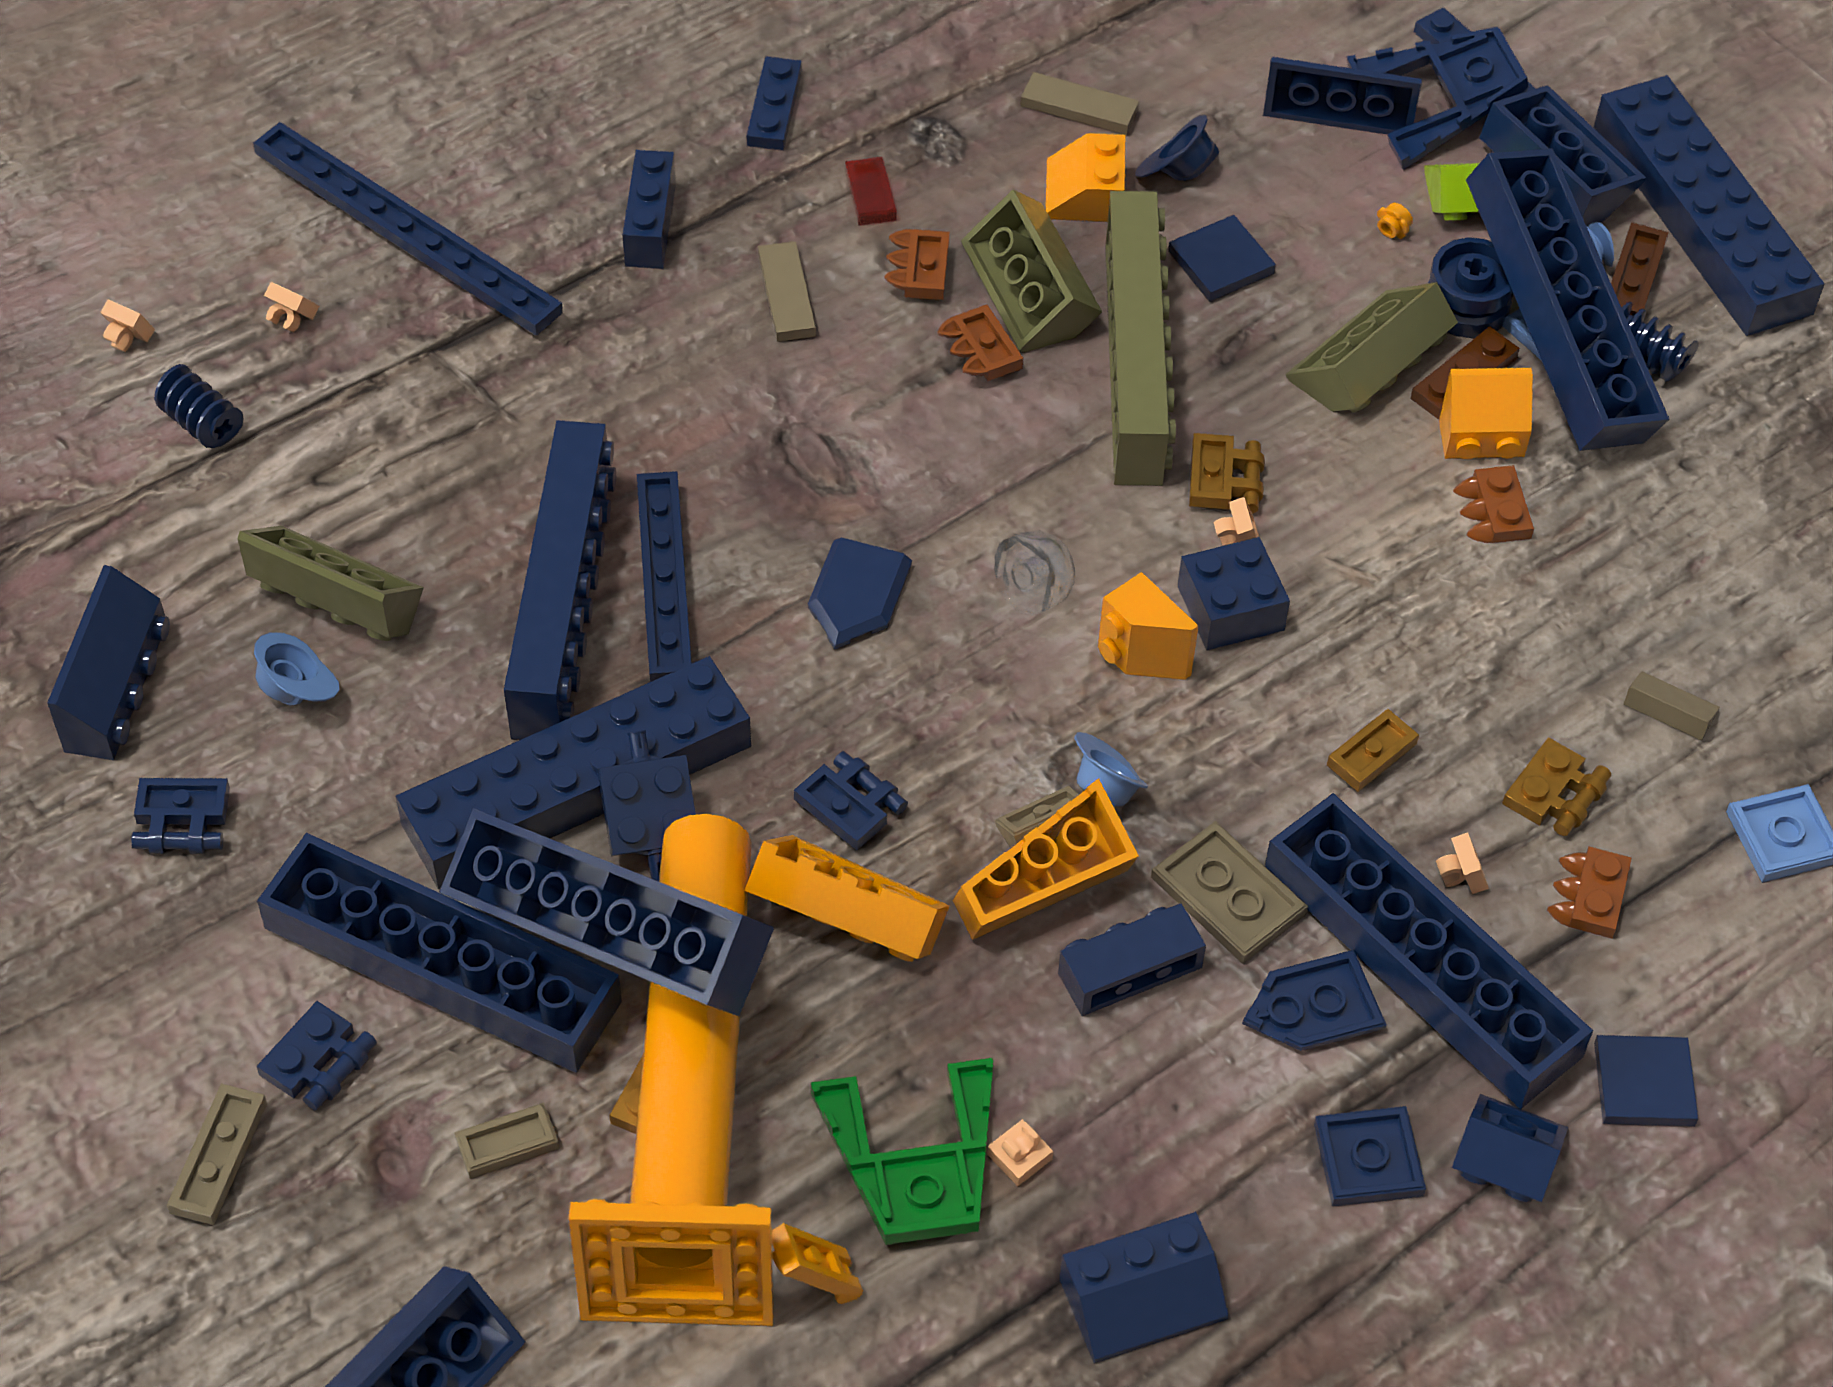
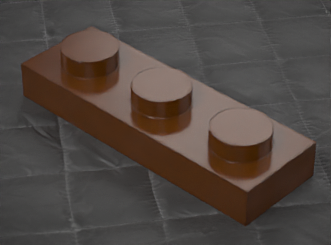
M1633 222L1630 224L1611 281L1621 308L1627 302H1633L1630 313L1632 316L1640 309H1645L1669 232Z
M1489 326L1412 388L1410 399L1439 420L1451 369L1506 368L1518 358L1520 348Z

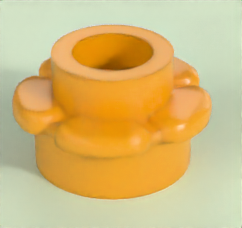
M1390 203L1386 208L1381 207L1377 212V217L1380 219L1377 223L1378 228L1382 234L1389 238L1396 236L1400 239L1404 238L1413 224L1410 212L1399 203Z

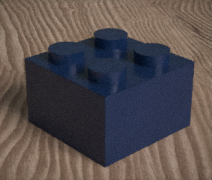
M1260 537L1181 556L1177 587L1192 620L1198 625V633L1206 651L1285 631L1290 599Z

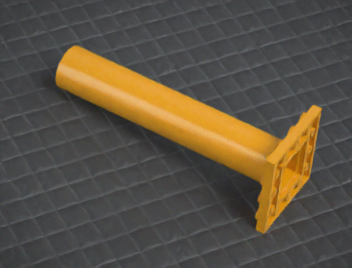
M688 815L674 821L665 830L663 837L659 882L747 916L748 892L744 891L750 874L752 845L748 832L739 823L718 815ZM651 981L630 1203H609L600 1199H592L586 1202H570L569 1227L580 1320L773 1326L774 1296L771 1207H758L748 1203L727 1206L740 1016L708 1006Z

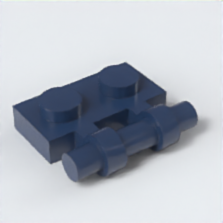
M842 751L835 757L833 762L840 771L836 774L823 764L794 789V800L855 850H858L887 824V814L880 808L884 809L887 807L896 815H900L906 809L908 801L898 794V788L890 781H881L869 771L870 766L859 757L854 759L848 753ZM859 784L869 793L864 796L853 786Z
M139 778L134 817L137 824H150L149 832L132 833V849H149L150 854H165L166 849H189L190 854H205L206 850H222L224 843L223 833L207 832V825H225L230 792L228 779ZM168 824L190 825L189 832H167Z
M316 1001L256 1067L259 1076L293 1099L305 1086L311 1088L303 1097V1101L308 1107L316 1111L326 1099L333 1100L342 1090L340 1084L354 1069L360 1070L369 1060L367 1054L377 1044V1041L370 1033L363 1031L354 1042H347L354 1033L352 1023ZM332 1056L338 1058L327 1072H320Z

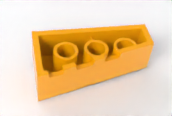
M1100 779L1095 780L1076 798L1062 806L1039 827L1034 828L1011 849L1004 852L960 887L953 899V903L972 940L1125 873L1130 869L1139 855Z
M794 835L763 841L744 889L746 892L810 916L820 923L845 930L855 939L870 944L875 942L888 947V952L891 955L909 962H913L914 958L920 959L931 955L950 905Z

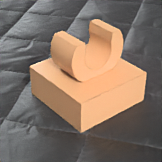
M270 282L264 295L276 302V304L268 309L266 319L277 324L280 317L287 313V319L283 327L291 332H295L300 325L299 314L313 320L320 307L305 297L273 282Z
M109 299L100 312L110 323L104 331L103 338L111 341L112 347L123 352L130 348L133 337L148 343L155 331L153 326L140 313Z
M1245 497L1229 502L1233 517H1223L1214 522L1215 530L1222 546L1259 537L1255 519Z
M1469 833L1451 838L1457 855H1445L1436 860L1445 886H1456L1466 879L1472 895L1489 889Z
M1023 1119L987 1146V1155L1017 1186L1021 1185L1053 1160V1150Z

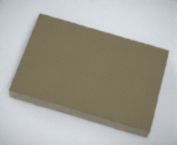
M1216 821L1155 866L1151 872V878L1177 903H1182L1185 910L1242 964L1307 914L1308 906Z

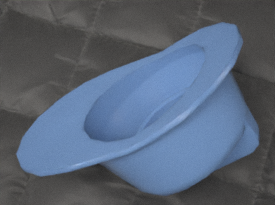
M270 632L260 636L254 644V655L258 662L255 676L259 688L272 699L291 706L300 704L302 700L327 701L334 698L339 692V682L334 674L319 660L306 643L295 636Z
M1084 732L1076 733L1075 741L1084 754L1077 775V784L1083 790L1099 778L1114 807L1124 806L1139 787L1148 788V785L1139 778L1130 763L1113 747L1093 735Z

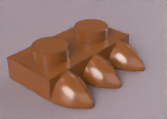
M904 229L889 235V240L901 249L888 254L887 260L900 269L885 274L884 279L892 286L904 290L905 297L944 300L950 232Z
M987 304L947 319L938 330L939 336L958 339L952 345L950 354L959 357H971L962 368V372L965 374L984 376L988 382L1023 369L1022 355Z
M1514 465L1475 469L1473 477L1465 479L1453 489V492L1459 496L1475 499L1465 505L1460 511V514L1466 518L1481 521L1466 533L1467 537L1483 543L1532 538L1534 527Z
M1588 846L1586 853L1577 852L1561 857L1559 859L1560 864L1575 876L1560 879L1554 882L1553 886L1563 897L1570 901L1553 904L1547 908V911L1555 920L1567 927L1612 939L1618 922L1632 858Z

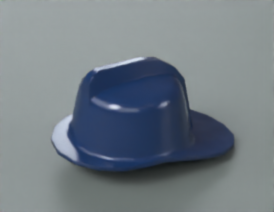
M1199 115L1193 118L1170 141L1147 157L1135 171L1136 177L1143 178L1161 170L1176 180L1187 181L1202 174L1219 154L1218 147L1205 130L1208 121L1207 116Z

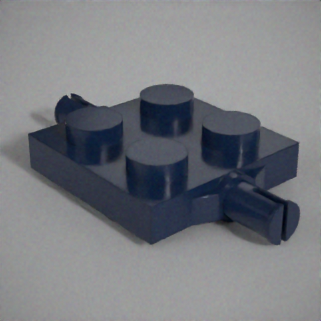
M646 730L627 733L632 759L621 765L598 768L597 771L611 857L631 853L647 856L651 879L658 881L665 830L674 821L688 815H696L687 755L668 758L649 756Z

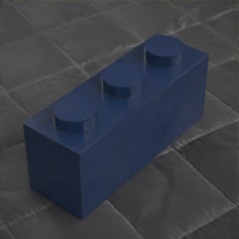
M635 151L622 234L625 267L664 269L676 187L674 152Z
M1182 903L1169 908L1159 907L1137 921L1129 924L1118 923L1110 927L1104 934L1088 940L1078 939L1071 942L1065 949L1060 951L1058 974L1081 1016H1084L1202 969L1206 944Z

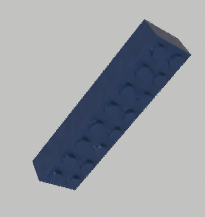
M1665 75L1602 94L1594 128L1646 177L1644 183L1638 189L1746 337L1814 315L1825 283L1669 76Z
M1553 148L1488 153L1467 177L1466 182L1579 451L1644 444L1670 419Z
M556 420L504 685L506 710L512 740L524 739L574 716V702L570 701L571 692L579 691L581 678L580 667L576 666L577 658L585 657L587 634L582 632L584 623H591L593 613V599L589 598L590 589H597L599 579V566L594 564L596 556L602 557L604 553L605 533L600 531L602 524H608L610 519L611 502L610 499L606 498L607 493L614 492L616 486V467H610L613 464L614 442L607 441L606 424Z
M710 656L395 795L401 825L436 887L441 889L473 808L547 838H553L603 815L604 809L597 769L621 765L632 759L629 736L627 734L629 732L646 730L649 756L668 758L687 755L690 775L750 748V717Z
M1334 793L1270 840L1265 867L1308 906V911L1350 950H1354L1358 958L1520 1110L1584 1057L1594 1030Z
M474 808L439 893L660 986L737 1016L741 1014L774 931L772 926Z
M305 833L257 900L265 929L575 1073L578 1072L622 1003L619 974L309 833Z

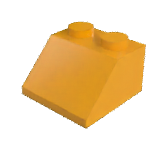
M1086 133L1047 158L1045 210L1050 219L1107 222L1110 191H1125V135Z
M1532 368L1450 370L1439 418L1445 458L1501 457L1509 459L1525 457L1532 432Z
M1140 572L1103 597L1098 648L1107 662L1114 663L1128 675L1183 680L1191 676L1198 625L1147 576Z

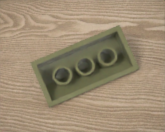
M1012 189L961 240L1019 351L1025 353L1076 338L1102 313L1100 306L1042 203Z
M1437 282L1386 290L1285 375L1291 383L1329 410L1357 412L1372 402L1370 397L1377 391L1393 385L1397 381L1396 375L1403 369L1410 368L1420 362L1422 359L1421 354L1425 350L1443 342L1447 338L1446 332L1454 327L1458 321Z
M284 526L250 529L239 532L237 540L246 575L261 581V588L273 593L283 594L286 592L296 597L295 602L310 609L322 608L332 613L331 618L347 625H355V623L367 628L366 633L369 636L379 640L390 641L393 637L409 634L424 587Z

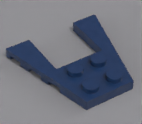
M1498 26L1452 35L1451 41L1431 44L1430 40L1416 42V48L1393 52L1391 47L1376 50V56L1356 59V55L1346 57L1348 68L1399 76L1431 64L1451 100L1453 108L1387 134L1389 145L1402 169L1411 166L1489 114L1493 102L1518 95L1529 87L1527 75Z

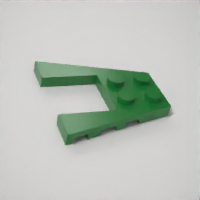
M993 1058L947 1064V1076L961 1142L870 1154L856 1076L811 1082V1096L885 1245L979 1232Z

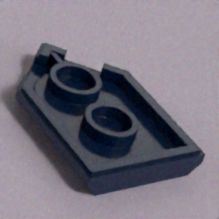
M842 537L833 541L809 599L808 608L827 633V639L834 650L850 644L851 639L868 632L874 634L888 628L912 566V560L905 553Z
M1354 950L1270 971L1252 1007L1250 1006L1242 1022L1243 1025L1300 1051L1386 1029L1387 1026Z

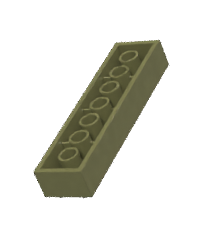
M1110 191L1105 250L1114 485L1163 486L1164 470L1172 469L1173 450L1172 445L1168 444H1175L1176 421L1171 419V414H1168V412L1174 411V388H1169V383H1166V381H1172L1173 359L1168 357V353L1165 352V350H1170L1171 326H1166V322H1163V320H1169L1170 299L1169 296H1165V293H1162V290H1167L1168 266H1163V263H1161V260H1166L1167 240L1166 237L1159 235V231H1164L1165 208H1158L1157 192Z

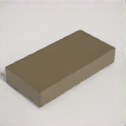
M544 1103L454 1132L470 1179L559 1149L558 1140Z

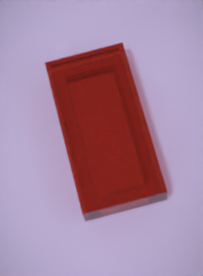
M883 157L845 161V172L858 225L896 221L897 211Z

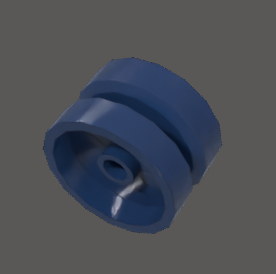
M1468 237L1452 240L1442 246L1433 258L1428 284L1438 283L1458 321L1447 333L1456 337L1474 339L1489 326L1496 331L1501 329L1505 317L1510 314L1514 294L1492 242L1486 239Z

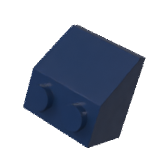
M1480 1094L1470 1115L1452 1168L1461 1171L1460 1175L1470 1182L1480 1185H1486L1487 1182L1506 1188L1505 1193L1514 1199L1523 1202H1531L1532 1199L1542 1202L1568 1127Z

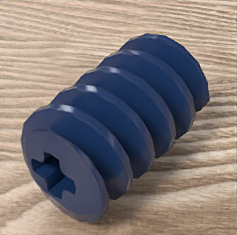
M1627 302L1622 306V310L1643 359L1647 363L1649 372L1653 374L1660 371L1662 380L1671 381L1690 363L1698 349L1699 342L1695 340L1686 348L1683 346L1686 338L1684 332L1671 339L1672 325H1666L1659 332L1657 327L1660 319L1657 316L1653 317L1646 324L1643 322L1646 310L1642 308L1632 316L1630 313L1633 302Z
M178 364L171 367L164 373L156 386L154 395L156 406L172 420L176 421L184 430H187L195 439H198L206 448L214 449L225 445L242 428L244 420L242 411L234 408L228 399H223V395L217 390H213L212 386L206 381H202L199 375L192 373V370L187 365Z

